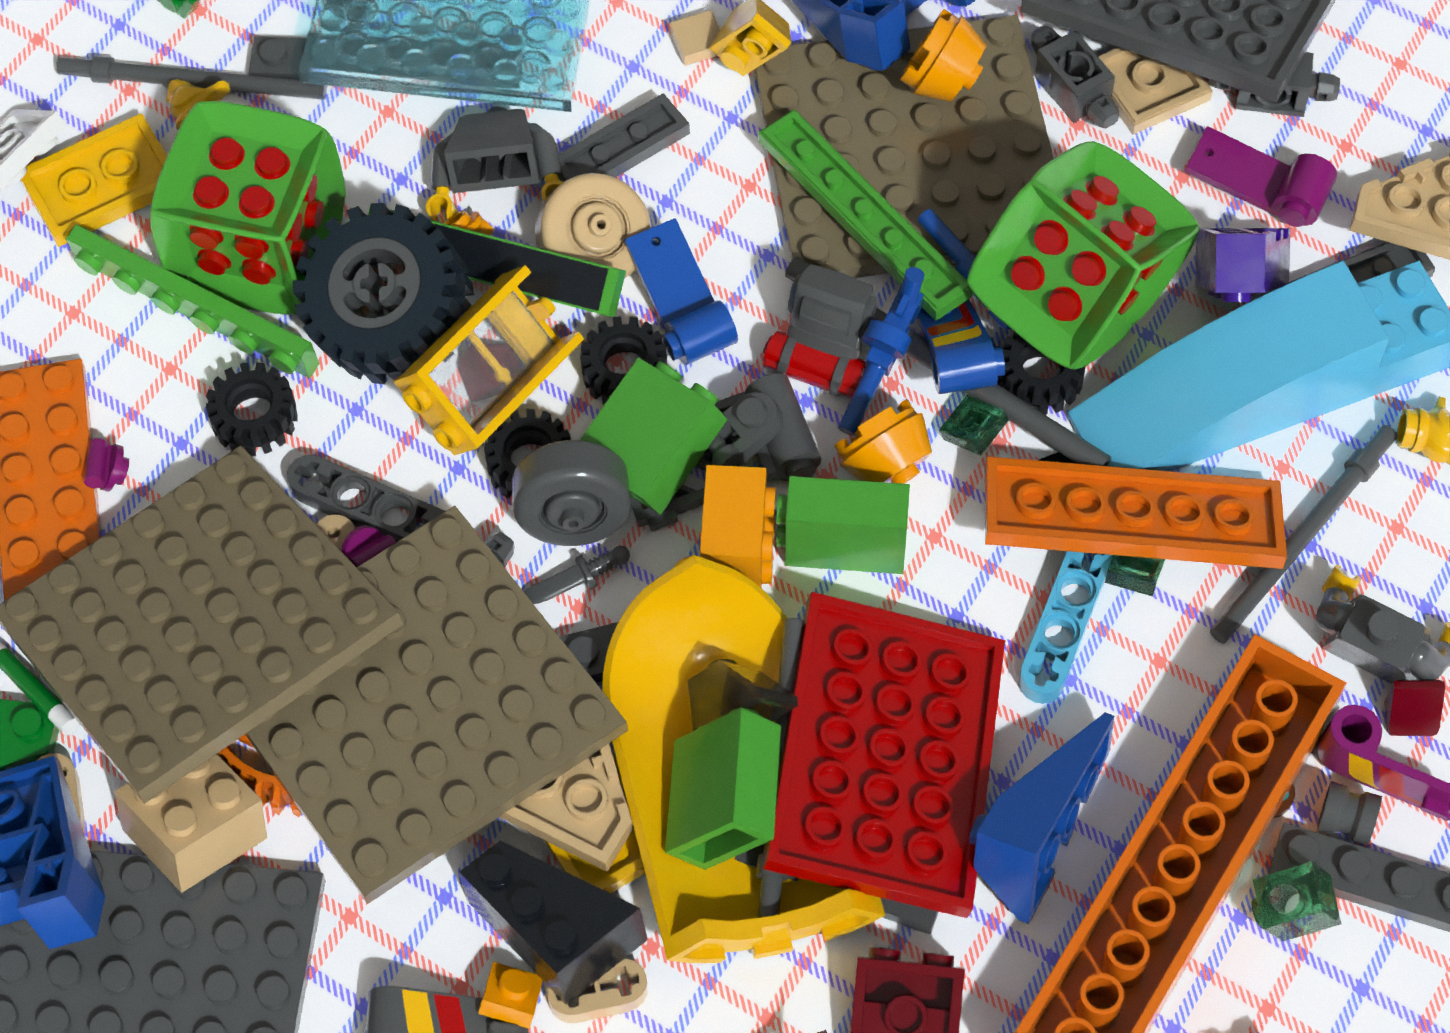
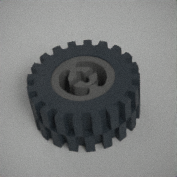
M371 203V215H366L359 206L346 210L350 219L347 223L342 225L333 217L324 224L331 232L324 240H321L315 234L307 245L313 250L314 255L311 259L300 256L296 268L305 277V281L293 280V294L302 302L294 305L297 317L306 325L303 327L304 331L339 367L342 366L350 375L360 380L364 374L372 383L385 385L386 374L393 380L401 376L472 306L465 296H473L475 294L473 282L465 274L470 272L465 261L430 219L420 212L415 216L406 206L396 204L394 213H392L384 203ZM385 263L400 264L405 266V270L402 274L397 275ZM378 266V274L373 267ZM361 306H366L378 317H362L357 315V310ZM383 306L386 308L389 314L384 315ZM451 352L443 360V362L445 363L453 355V353Z

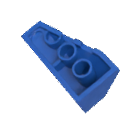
M1105 712L1000 794L988 814H979L973 824L969 839L970 844L975 845L973 868L1021 922L1030 923L1049 889L1055 875V869L1051 867L1056 858L1059 845L1068 846L1074 833L1073 826L1077 819L1080 802L1083 804L1087 803L1110 752L1115 715Z

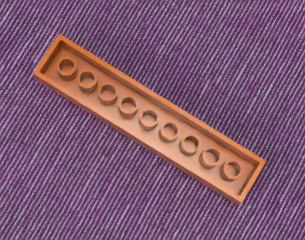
M1256 634L1253 635L1015 1033H1149L1337 709L1347 682Z

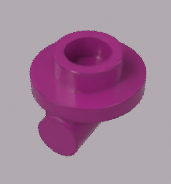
M101 438L90 440L84 483L87 487L100 488V490L110 492L115 484H123L130 463L129 458L124 457L123 446L118 444L110 445Z
M365 525L355 528L347 535L342 544L341 552L357 568L395 544L396 541L392 536H383L379 530Z

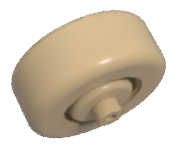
M587 173L572 177L563 182L546 198L536 218L535 241L537 248L626 270V278L636 270V267L623 241L650 229L651 222L644 202L628 184L610 175Z

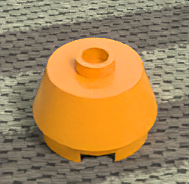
M943 9L935 19L933 29H930L912 55L900 81L914 89L912 94L952 102L962 87L970 90L984 67L978 61L986 48V44L963 15L958 18L946 9Z
M908 399L902 401L897 407L900 413L896 414L892 406L858 426V430L854 433L856 436L851 439L853 443L850 445L845 438L839 440L834 445V448L843 460L840 466L859 481L905 484L920 473L917 465L933 453L923 412L917 414Z

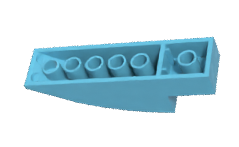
M1343 260L1261 296L1178 340L1068 411L1067 417L1078 436L1111 456L1108 466L1173 471L1450 368V309L1420 260L1359 283L1356 282Z

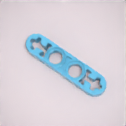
M1066 552L1021 668L1019 686L1024 696L1032 702L1040 704L1051 703L1059 698L1063 692L1110 570L1113 555L1096 554L1092 560L1090 570L1087 572L1081 569L1084 553ZM1078 584L1088 591L1089 598L1083 603L1074 604L1066 601L1061 591L1067 585ZM1057 625L1064 626L1072 633L1073 640L1067 645H1054L1045 636L1047 629ZM1045 657L1054 660L1051 667L1050 680H1047L1044 686L1035 684V676L1040 674Z

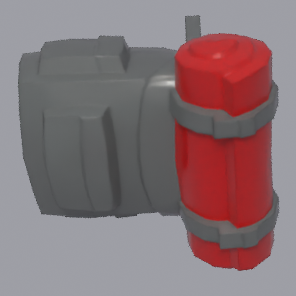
M810 264L803 273L796 277L792 284L787 308L792 314L790 326H788L787 332L776 331L769 337L763 349V367L828 391L830 395L836 397L843 395L852 398L867 367L866 361L859 358L862 336L870 320H875L877 299L873 296V285L844 273Z

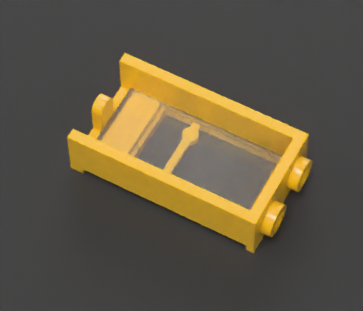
M526 265L501 274L494 281L495 283L422 356L393 381L402 392V398L406 405L422 416L433 430L435 440L454 456L478 449L584 340L579 332L558 338L544 320L555 312L554 304L545 297L530 302L518 288V285L531 273Z

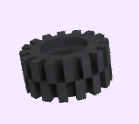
M621 316L613 317L614 326L609 327L604 320L598 323L599 334L593 329L586 334L587 342L582 341L580 348L581 369L585 388H590V395L595 400L602 395V404L605 405L627 374L615 373L606 367V361L612 355L630 352L640 356L642 360L654 367L658 361L667 364L666 346L662 341V335L658 330L653 333L650 323L645 321L641 328H639L638 318L630 316L629 323L622 324Z
M1013 331V338L1007 336L1002 349L1005 361V375L998 376V382H1001V387L1029 405L1038 406L1039 411L1047 415L1048 407L1051 405L1055 413L1063 410L1064 402L1069 406L1075 402L1076 394H1080L1082 390L1086 366L1079 369H1069L1058 364L1060 372L1057 376L1049 379L1035 378L1025 372L1023 368L1024 363L1032 358H1049L1031 346L1016 332Z
M248 362L240 363L241 372L235 374L232 367L224 370L225 381L218 376L214 379L212 383L215 390L208 389L206 395L208 403H205L206 411L215 437L218 436L219 442L225 448L230 445L231 451L241 445L245 447L251 456H256V447H262L264 454L272 452L271 442L275 441L281 447L286 443L284 432L292 436L295 430L293 421L297 422L298 413L292 388H290L289 381L285 375L281 377L279 370L273 366L267 373L264 363L256 362L255 370H250ZM263 398L270 403L269 410L257 419L241 420L234 415L235 408L245 400Z
M526 409L527 417L520 418L518 410L510 415L511 422L507 423L504 421L497 428V431L495 430L488 437V443L485 442L484 452L488 475L491 478L492 485L495 489L500 487L501 495L509 499L512 494V476L517 466L511 461V455L517 448L529 444L544 446L558 441L571 440L568 429L564 431L563 422L559 418L552 422L551 413L543 410L540 418H536L535 409Z

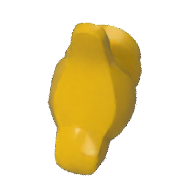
M175 79L170 81L165 100L170 103V113L176 118V129L179 130L186 115L197 102L221 101L230 92L229 83L219 81L208 88H200L184 80Z
M1439 396L1434 408L1428 412L1419 407L1415 410L1403 409L1397 427V446L1408 448V451L1413 453L1421 451L1431 461L1450 465V412L1446 409V398Z

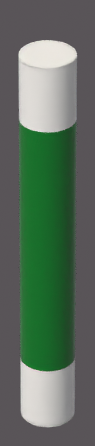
M0 640V669L64 735L73 734L79 728V722L60 700Z

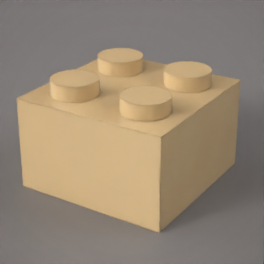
M217 754L145 804L128 783L114 791L122 830L181 893L268 838L262 799Z

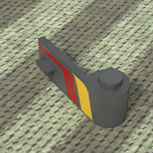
M379 986L369 991L365 1033H529V1029L478 1014L482 998L401 986Z

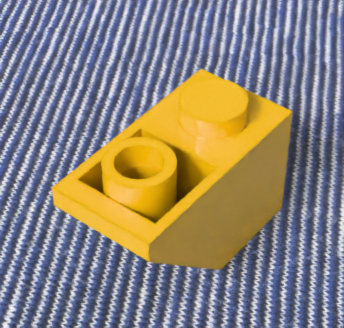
M746 0L732 10L709 49L721 58L722 63L726 67L737 71L741 76H745L789 47L791 43L789 23L762 0Z

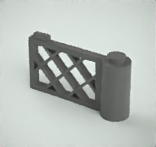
M773 373L762 376L749 384L744 392L717 401L715 406L723 413L739 398L748 393L761 392L767 394L779 406L783 417V423L777 435L754 454L758 456L761 468H767V481L776 478L789 480V476L812 477L815 474L822 458L787 375ZM738 434L736 436L731 435L725 442L733 444L740 436ZM700 458L695 467L706 470V465H712V462ZM683 483L661 515L650 508L643 510L641 503L631 497L632 510L639 528L649 525L650 530L654 531L679 522L676 514L703 505L705 488L695 490L685 486Z

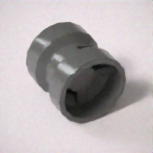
M1331 781L1323 802L1317 830L1331 835L1338 831L1349 834L1352 841L1369 845L1379 815L1382 796L1370 792H1365L1361 795L1349 791L1347 785Z

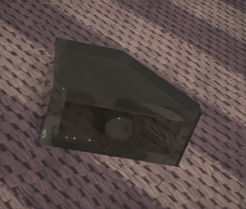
M730 659L713 661L708 664L706 669L688 679L693 731L741 707L753 709L760 716L773 722L798 706L797 696L760 670L737 665L736 661Z

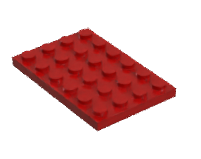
M811 592L806 604L803 636L778 773L774 839L767 842L763 869L968 918L973 911L977 871L973 868L975 845L970 844L969 839L976 818L979 814H985L1006 640Z

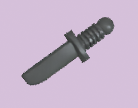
M616 546L612 551L609 552L608 550L606 554L602 553V556L597 555L598 558L593 557L594 560L589 559L588 563L581 554L574 559L576 565L524 590V593L533 604L548 601L585 582L591 590L598 586L595 576L599 577V574L603 575V572L607 573L609 569L612 571L613 567L616 569L618 564H626L630 559V551L625 546Z

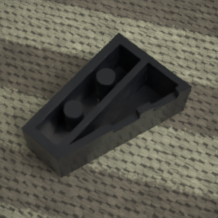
M501 840L459 871L469 904L566 1005L648 940L640 907Z

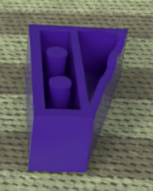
M1200 228L1196 239L1195 285L1207 289L1208 296H1214L1215 299H1221L1222 302H1251V293H1266L1287 285L1290 278L1291 228Z

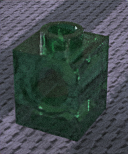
M1307 862L1253 879L1256 898L1252 899L1251 907L1254 918L1261 929L1283 942L1342 924L1331 875L1313 862ZM1299 893V902L1296 908L1286 913L1287 901L1293 895Z

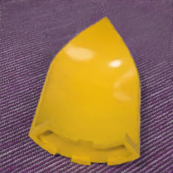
M696 555L679 560L674 568L646 586L623 613L607 650L603 670L602 691L627 722L628 731L613 740L612 743L666 958L668 961L682 963H722L726 959L725 953L751 950L753 959L792 952L793 945L791 941L821 932L824 939L828 941L864 927L886 916L880 897L798 878L799 882L790 879L782 882L780 913L774 916L758 918L761 879L756 877L757 868L739 862L733 857L705 870L665 853L674 740L741 707L753 709L760 716L775 722L784 620L787 619V616L774 600L747 576L728 566Z

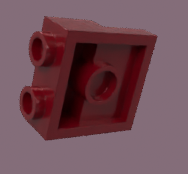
M869 947V957H857L850 1033H959L965 968L954 966V955L923 952L921 963L902 961L901 950Z

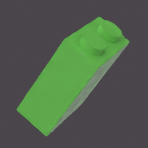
M638 357L580 440L600 444L615 452L626 464L631 497L661 515L728 419L715 406L719 399L705 387L694 383L690 389L680 383L683 377L667 364L658 361L654 367Z
M789 476L788 495L778 494L776 524H778L776 547L785 548V566L904 574L910 484Z
M741 707L674 740L665 845L666 854L706 870L774 839L781 725L760 716L753 709Z

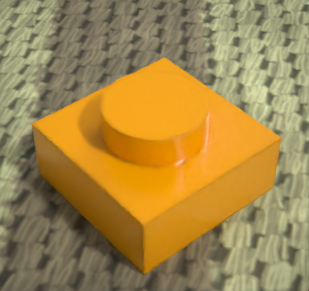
M493 961L478 1014L529 1029L535 1014L543 980L537 974Z

